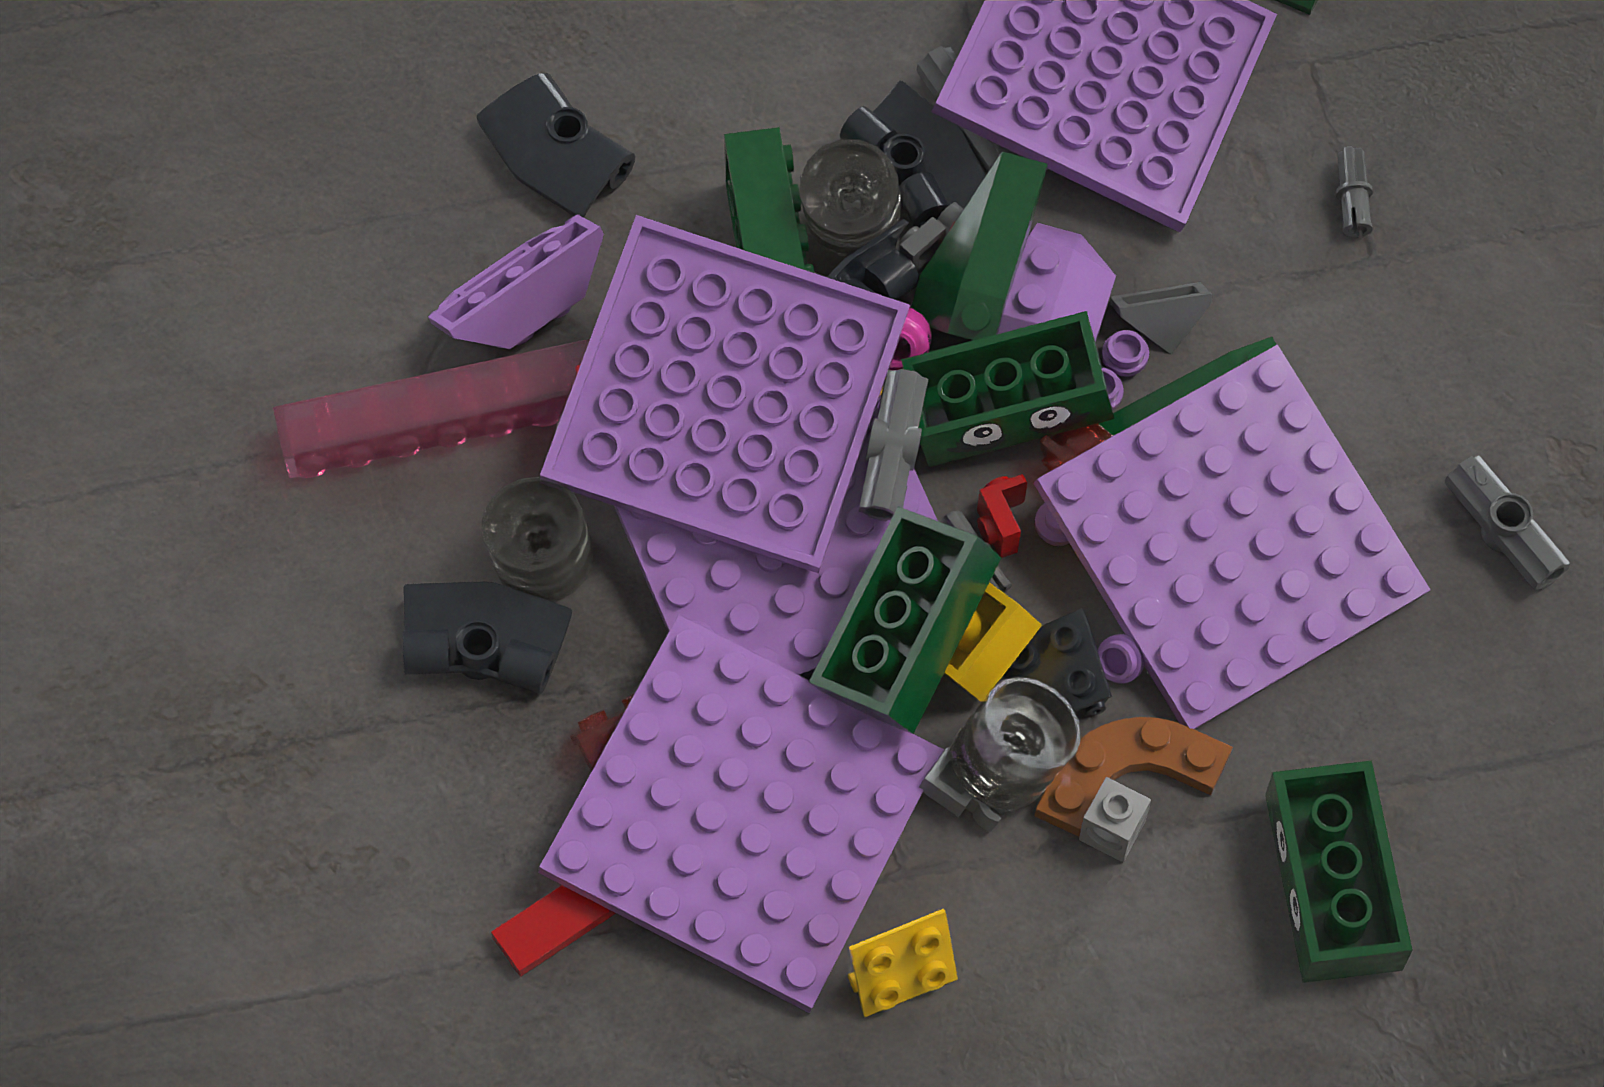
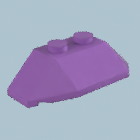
M577 214L568 219L565 225L551 228L526 241L454 290L439 305V308L428 316L431 324L452 338L511 349L515 345L527 342L532 338L535 331L551 320L566 315L570 311L571 306L585 297L604 236L601 227Z
M1037 223L1028 236L1003 311L998 334L1087 311L1096 342L1116 275L1081 234Z

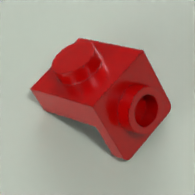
M1023 474L1012 478L1008 476L995 478L979 491L977 512L980 517L977 519L978 528L984 542L993 543L1001 558L1018 552L1021 530L1010 508L1025 502L1028 483Z

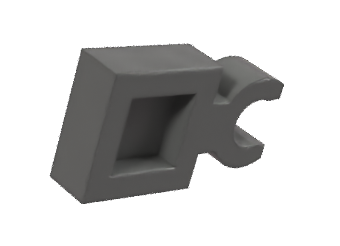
M956 202L950 204L937 220L932 217L920 228L918 226L911 228L901 239L899 244L900 252L912 261L918 274L924 270L948 234L952 224L964 210Z
M949 747L945 749L919 786L923 789V793L957 817H960L966 808L973 813L976 823L981 828L990 832L996 827L1001 817L991 811L989 807L1004 815L1013 802L1011 797L1005 792L998 789H988L982 784L988 775Z

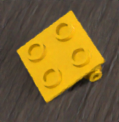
M944 908L849 947L854 972L848 974V979L854 993H859L864 1017L893 1008L899 1003L928 991L937 990L945 984L958 980Z

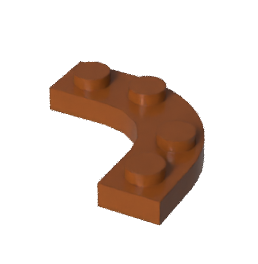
M1134 717L1112 721L1090 731L1067 751L1058 764L1036 808L1035 817L1079 837L1083 818L1105 778L1108 777L1115 780L1126 773L1148 770L1167 775L1212 795L1229 760L1233 747L1197 730L1190 729L1188 726L1166 719Z

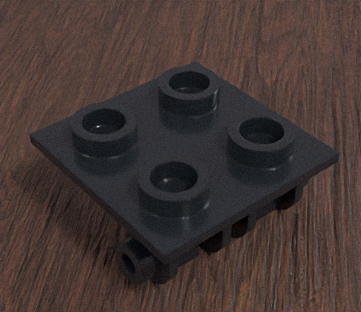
M1083 608L1042 625L1004 674L1023 734L1081 709H1086L1089 716L1101 714L1106 710L1105 703L1108 698L1112 697L1086 612Z

